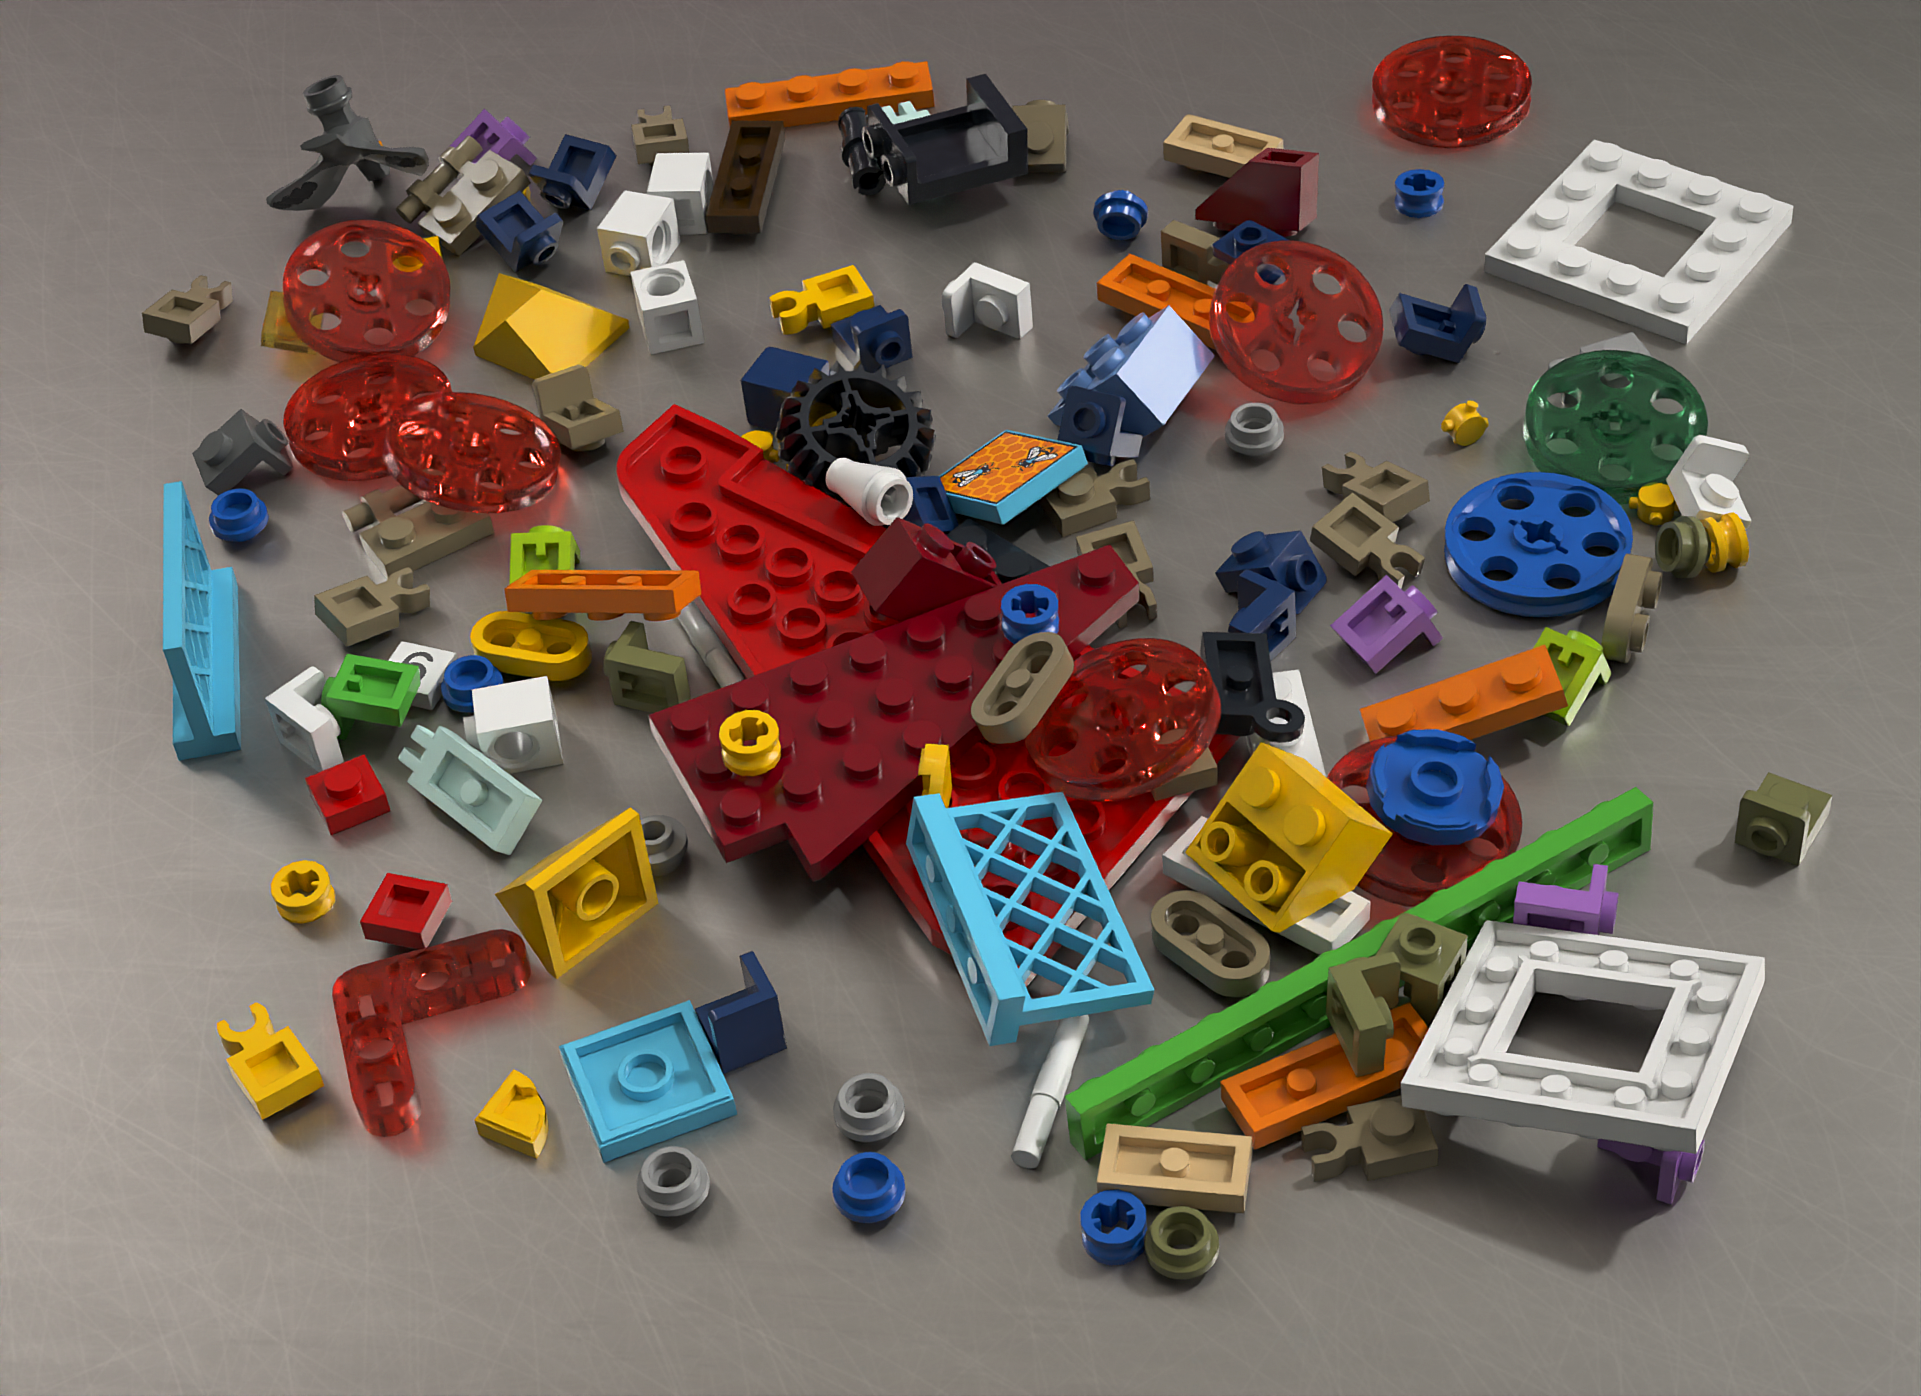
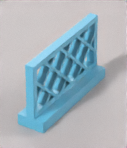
M182 481L164 484L163 652L173 677V746L179 761L241 750L238 583L232 567L211 570Z
M1063 792L952 808L945 807L940 793L913 798L906 845L989 1046L1016 1042L1019 1026L1152 1003L1154 987ZM1052 817L1058 832L1050 840L1022 827V824L1026 820ZM980 828L997 836V838L987 850L963 839L959 830ZM1009 842L1040 856L1031 869L1000 856ZM1051 862L1078 873L1080 881L1074 889L1043 875ZM988 871L1019 885L1010 899L983 887L981 880ZM1031 891L1062 905L1053 919L1021 905ZM1074 911L1101 923L1103 931L1097 940L1065 925ZM1009 921L1042 935L1032 950L1004 937L1002 931ZM1053 941L1085 955L1076 971L1043 956ZM1100 962L1123 973L1127 983L1107 986L1087 975L1095 963ZM1033 972L1063 986L1064 989L1059 995L1031 999L1024 982Z

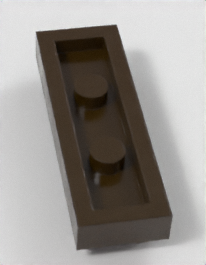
M732 121L706 212L708 233L744 235L762 232L786 139L783 121Z

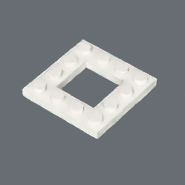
M1594 139L1485 254L1484 272L1687 345L1790 226L1793 205L1772 199L1763 193H1754L1721 182L1717 178L1703 176L1670 165L1666 161L1652 159L1622 149L1615 144L1604 143ZM1614 202L1704 232L1664 277L1641 270L1634 265L1624 264L1598 255L1585 248L1574 246Z
M1486 920L1401 1081L1402 1107L1433 1111L1445 1116L1457 1115L1501 1122L1513 1127H1532L1575 1134L1587 1139H1606L1649 1146L1661 1151H1680L1697 1154L1765 982L1764 957ZM1535 992L1563 995L1572 1000L1591 999L1633 1005L1642 1010H1666L1639 1073L1506 1053Z

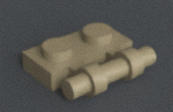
M469 135L456 148L449 146L438 157L440 164L423 181L417 179L406 190L408 197L395 209L399 216L409 224L425 211L427 214L417 223L427 237L438 236L440 245L458 257L481 235L475 227L477 215L516 192H523L531 184L523 169L491 150H488L477 163H472L483 149ZM457 178L459 181L441 197L440 194Z
M449 464L440 466L432 471H428L426 468L415 471L408 475V482L384 493L376 489L361 496L360 504L342 511L344 521L351 532L360 530L370 524L373 525L372 528L359 533L365 553L387 580L391 574L409 567L412 571H415L494 534L491 516L465 485L442 494V491L458 484L456 475ZM416 503L420 504L419 506L411 510H408L398 516H395L394 514Z

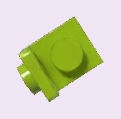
M541 525L532 527L529 533H511L509 585L531 570H574L575 564L580 563V549L571 531H564L556 526Z
M1545 627L1534 648L1546 645L1563 688L1568 707L1544 714V716L1569 727L1594 683L1598 682L1606 685L1612 673L1602 652L1603 648L1597 641L1575 630H1569L1567 635Z

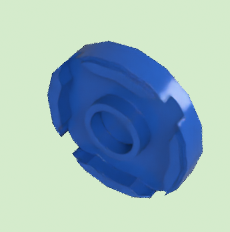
M1439 729L1410 730L1397 735L1396 742L1389 744L1386 748L1384 743L1375 752L1366 785L1370 805L1386 826L1405 838L1429 845H1459L1481 836L1495 822L1504 790L1500 769L1490 756L1488 761H1486L1481 754L1475 751L1477 744L1464 736Z

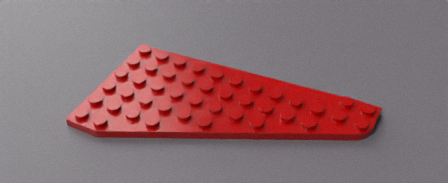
M673 404L621 452L617 461V477L622 499L671 570L699 572L701 595L693 601L746 678L899 623L897 620L874 611L851 573L885 532L886 528L871 525L855 510L817 488L805 484L803 480L766 460L763 449L720 424ZM1088 645L1073 658L1074 669L1070 678L1027 737L1015 743L1004 744L991 743L983 737L950 766L952 793L948 808L1063 792L1108 890H1110L1194 792L1191 791L1154 800L1134 756L1133 737L1138 735L1130 721V703L1139 701L1141 709L1145 714L1159 716L1162 714L1161 695L1171 693L1177 708V726L1196 721L1216 764L1240 737L1210 734L1207 703L1106 656ZM912 799L863 842L862 845L930 943L952 955L906 845L913 804ZM1052 817L1026 820L1022 824V827L1050 840L1058 832ZM980 828L959 830L963 839L987 850L997 838V836ZM1011 842L1008 843L1000 856L1029 869L1033 867L1040 857ZM1051 862L1043 873L1044 876L1072 889L1080 881L1078 873L1054 862ZM989 871L981 880L984 888L1010 899L1019 886ZM1033 891L1028 894L1021 904L1051 919L1055 917L1062 907L1061 904ZM1074 911L1065 925L1076 930L1087 916ZM1011 921L1008 922L1002 931L1005 938L1032 950L1042 936ZM1053 941L1043 956L1051 959L1062 945ZM1031 972L1024 982L1026 987L1037 974Z

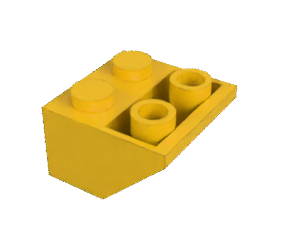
M1260 742L1185 853L1273 932L1280 933L1354 890L1393 833L1304 758Z

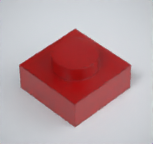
M365 754L305 778L310 796L330 835L391 811L386 793Z
M387 873L360 920L365 939L426 951L453 902L448 884Z

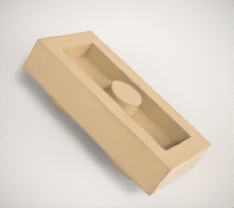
M1187 114L1163 142V155L1165 161L1184 165L1193 170H1203L1230 178L1264 149H1283V139Z
M1107 1123L1097 1177V1193L1104 1190L1119 1189L1130 1192L1140 1199L1142 1204L1169 1207L1186 1206L1201 1210L1244 1214L1252 1160V1136Z

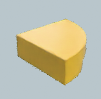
M925 744V749L922 748L918 775H921L923 780L922 796L940 793L945 807L948 808L952 793L949 745Z
M515 1069L512 1070L474 1119L480 1136L537 1159L545 1146L548 1136V1117L543 1100L537 1092L534 1083Z

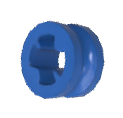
M1416 169L1406 171L1396 178L1395 190L1397 195L1394 203L1396 209L1401 214L1408 217L1424 218L1435 215L1442 209L1444 204L1442 196L1444 180L1438 173L1430 170Z
M1024 584L1006 592L1001 601L1002 631L1005 637L1013 644H1016L1021 639L1039 632L1057 634L1059 631V605L1055 593L1047 587L1038 584ZM1034 613L1035 617L1026 618L1025 614Z
M1116 1189L1104 1190L1094 1194L1084 1203L1080 1212L1082 1243L1091 1258L1109 1266L1124 1265L1134 1261L1144 1252L1147 1222L1146 1209L1140 1199L1130 1192ZM1119 1220L1127 1223V1230L1116 1227L1110 1234L1101 1232V1225L1112 1228Z

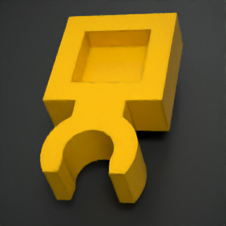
M854 265L802 280L803 291L801 292L782 291L769 297L771 314L774 319L780 318L783 335L798 333L804 330L810 322L816 320L825 329L831 327L832 323L853 316L859 311L875 307L873 294Z
M255 1002L249 1006L255 1022L250 1029L236 1032L230 1028L225 1020L217 1023V1031L225 1051L231 1056L226 1061L233 1078L260 1118L264 1120L324 1087V1083L318 1067L289 1026L275 1032L266 1008Z

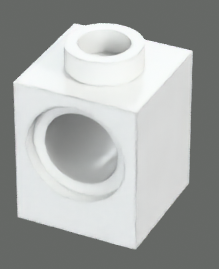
M656 153L647 194L672 198L674 200L679 235L707 234L706 212L714 187L709 153Z
M624 190L597 227L605 272L631 276L630 272L666 264L681 242L674 200L667 197Z
M684 260L630 272L638 316L650 355L705 343L697 297Z
M547 676L472 690L474 716L464 717L467 743L508 774L563 764L558 720Z

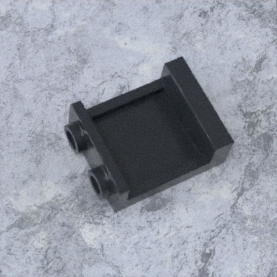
M986 74L966 78L967 106L893 124L878 103L867 106L868 126L862 129L865 150L871 159L876 158L882 166L887 184L890 187L896 186L908 205L1028 174V129Z

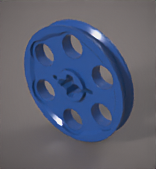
M1545 472L1515 473L1486 481L1468 491L1457 501L1446 521L1444 558L1447 569L1457 585L1469 596L1488 607L1509 614L1527 617L1563 616L1591 608L1613 594L1626 553L1631 554L1633 532L1630 520L1623 508L1614 498L1598 487L1583 480L1561 474ZM1517 499L1527 502L1530 506L1520 510H1513L1503 507L1501 503L1506 500ZM1569 507H1582L1589 510L1591 514L1585 517H1571L1565 515L1562 510ZM1471 530H1480L1488 533L1491 537L1483 541H1471L1461 535ZM1592 546H1605L1614 550L1615 553L1606 557H1597L1585 552V549ZM1491 570H1505L1514 575V577L1506 581H1493L1486 578L1483 574ZM1561 577L1570 579L1577 585L1570 589H1556L1547 585L1546 582L1550 579Z

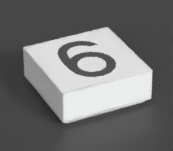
M401 641L388 661L419 666L421 685L411 706L433 710L442 696L441 684L444 679L445 670L453 661L457 660V655L455 652Z

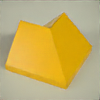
M499 273L473 348L475 356L535 380L536 378L578 364L587 367L629 329L628 319L544 286Z
M631 807L550 854L495 894L545 969L555 979L561 977L659 904L640 816Z

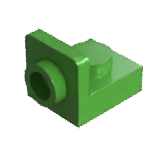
M346 654L336 677H329L327 679L321 698V705L331 712L340 727L341 734L337 736V739H347L355 719L401 727L421 685L419 666Z

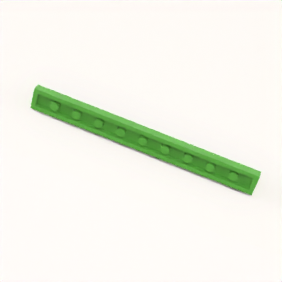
M1634 787L1610 801L1599 803L1590 812L1559 829L1544 833L1535 842L1511 855L1490 862L1481 871L1452 887L1433 893L1426 901L1404 913H1410L1468 935V951L1472 948L1486 920L1513 924L1514 903L1519 881L1541 885H1556L1579 890L1590 884L1594 864L1608 866V874L1651 850L1654 802L1637 787ZM1400 915L1379 922L1370 931L1335 950L1322 953L1313 962L1278 981H1272L1263 985L1254 994L1223 1011L1207 1015L1197 1025L1160 1045L1148 1047L1136 1058L1103 1076L1084 1082L1077 1090L1064 1096L1070 1143L1086 1161L1102 1152L1107 1123L1148 1127L1221 1087L1220 1081L1258 1066L1330 1027L1331 1024L1326 1015L1328 967L1344 964L1359 957L1368 958L1376 956ZM1400 980L1399 988L1404 986L1405 981Z

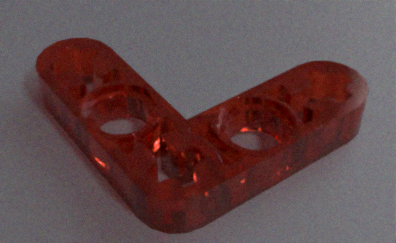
M505 929L489 930L359 965L345 971L337 978L332 988V999L352 1099L360 1122L365 1130L372 1135L381 1137L396 1136L412 1127L421 1114V1099L404 1024L505 997L519 991L527 984L531 976V964L526 945L521 936ZM505 959V965L492 968L493 961ZM469 966L471 976L463 977L461 968ZM442 972L449 975L448 980L438 988L423 990L415 987L418 980L429 973ZM371 994L376 1015L363 1017L360 1009V997ZM375 1040H388L394 1043L391 1050L379 1058L367 1059L359 1056L361 1049ZM389 1081L394 1094L393 1104L381 1107L382 1102L377 1084Z

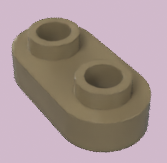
M1626 553L1623 559L1603 630L1601 646L1606 660L1628 663L1631 652L1643 653L1650 616L1644 615L1643 612L1645 608L1656 609L1663 576L1662 572L1652 571L1653 559L1650 557Z
M1039 632L1018 641L1008 651L976 696L971 706V715L982 736L987 741L996 744L1015 743L1027 737L1038 724L1070 678L1074 669V660L1061 636L1052 632Z
M1180 890L1163 896L1154 905L1151 912L1152 940L1156 948L1211 990L1224 996L1242 997L1255 993L1266 984L1270 975V949L1267 941L1260 933L1210 897L1196 891ZM1185 932L1193 933L1191 935H1180Z

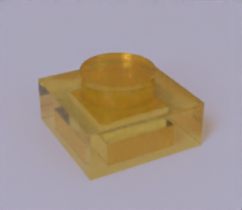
M270 291L261 332V346L317 355L325 316L326 299Z

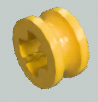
M1731 512L1722 514L1720 522H1716L1712 517L1700 519L1711 540V553L1705 564L1707 569L1712 573L1724 571L1726 563H1729L1734 568L1746 566L1749 559V543L1744 525L1739 516Z
M745 710L731 715L720 726L719 740L722 746V759L730 771L742 776H756L766 773L775 767L781 756V745L778 740L779 728L775 719L769 714L758 710ZM756 740L757 745L744 746V741Z
M302 860L292 862L282 867L274 875L271 882V894L277 904L279 914L282 918L292 923L303 924L313 922L329 912L335 902V891L330 884L329 874L324 866L315 861ZM299 889H302L305 892H311L314 890V892L307 897L303 896L300 893L292 895L295 891Z

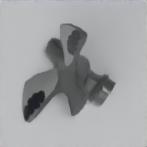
M329 76L313 83L303 92L308 103L307 111L319 118L324 132L321 136H316L304 142L300 147L301 150L320 153L317 162L300 178L269 195L266 201L270 207L279 210L304 211L320 209L336 192L346 171L352 164L358 167L368 181H378L390 174V167L422 176L428 169L429 158L425 149L419 147H384L382 142L376 138L369 119L357 116L351 109L349 101L352 99V90L346 86L342 76Z

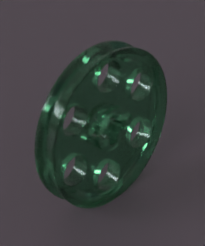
M1599 350L1567 358L1551 367L1538 379L1527 400L1523 435L1529 457L1540 472L1561 474L1583 480L1606 492L1618 504H1629V498L1638 497L1641 487L1657 483L1668 485L1666 478L1679 461V459H1661L1653 453L1652 449L1661 444H1670L1676 446L1684 453L1695 436H1707L1708 418L1705 404L1696 388L1673 367L1640 353L1622 350ZM1615 373L1628 378L1631 384L1624 388H1611L1603 384L1600 378L1606 374ZM1556 393H1566L1575 397L1579 403L1574 407L1559 408L1552 405L1547 398ZM1659 399H1672L1678 402L1683 407V410L1674 414H1665L1657 411L1652 406V403ZM1610 422L1619 423L1621 430L1610 429ZM1553 439H1568L1577 445L1578 450L1570 454H1558L1551 451L1546 444ZM1611 464L1620 465L1626 468L1631 476L1619 481L1609 480L1601 475L1599 469Z

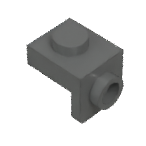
M242 409L236 412L217 431L208 434L200 444V447L192 453L205 487L218 496L231 490L261 461H264L282 475H286L293 468L285 446L288 445V440L284 433L270 420L263 419L259 422Z

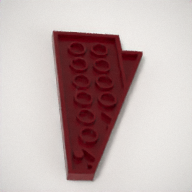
M1109 544L650 714L651 732L726 863L788 840L812 882H815L825 877L875 831L923 791L922 776L918 775L922 748L925 749V744L949 745L951 766L983 738L971 715L972 703L1008 651L1015 645L1005 637L1002 631L1001 601L1006 592L1024 584H1038L1054 592L1059 605V631L1057 634L1062 637L1072 658H1074L1139 601V582ZM1027 613L1025 616L1026 618H1033L1035 614ZM745 710H758L769 714L775 719L779 728L780 760L774 768L756 776H742L733 773L725 766L721 754L720 726L731 715ZM756 740L744 741V746L757 745Z

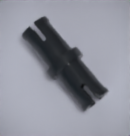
M850 107L844 110L838 118V127L843 138L840 147L842 160L850 168L853 188H858V193L861 195H874L885 187L886 180L882 166L876 158L871 159L868 156L864 147L862 129L868 126V115H865L866 111L861 107Z

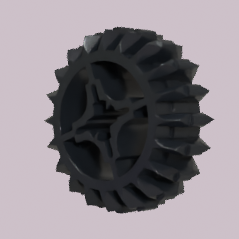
M836 360L830 368L829 376L815 368L812 374L809 375L808 383L797 381L796 385L792 388L791 397H786L782 403L779 416L781 420L777 422L775 434L777 443H779L778 456L780 463L789 464L787 472L801 480H805V484L817 488L834 499L843 501L845 500L837 493L829 490L826 485L827 471L830 465L839 458H848L854 462L896 468L905 477H921L930 468L932 460L930 453L933 451L936 441L935 430L931 429L933 422L931 410L922 408L923 399L921 391L906 392L907 383L905 375L890 381L886 379L887 372L885 371L884 364L874 374L865 372L861 360L854 365L853 371H845ZM836 411L837 415L823 419L822 425L811 427L821 417ZM901 445L893 455L876 462L875 456L887 453L889 447Z

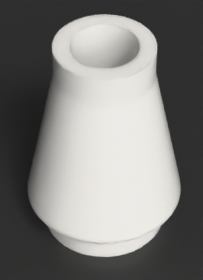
M839 458L830 465L826 474V485L829 490L842 497L871 525H890L896 517L903 519L911 508L913 501L912 487L904 474L896 468L854 462L848 458Z

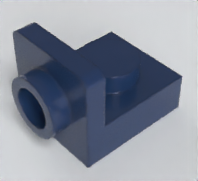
M878 305L868 310L859 311L853 316L831 324L833 342L853 366L861 360L865 372L875 373L883 364L886 369L913 358L909 319L902 309L887 313L881 305Z
M1245 569L1237 577L1238 611L1229 624L1228 632L1265 633L1267 635L1270 661H1272L1296 638L1295 591L1275 580H1270L1249 569Z

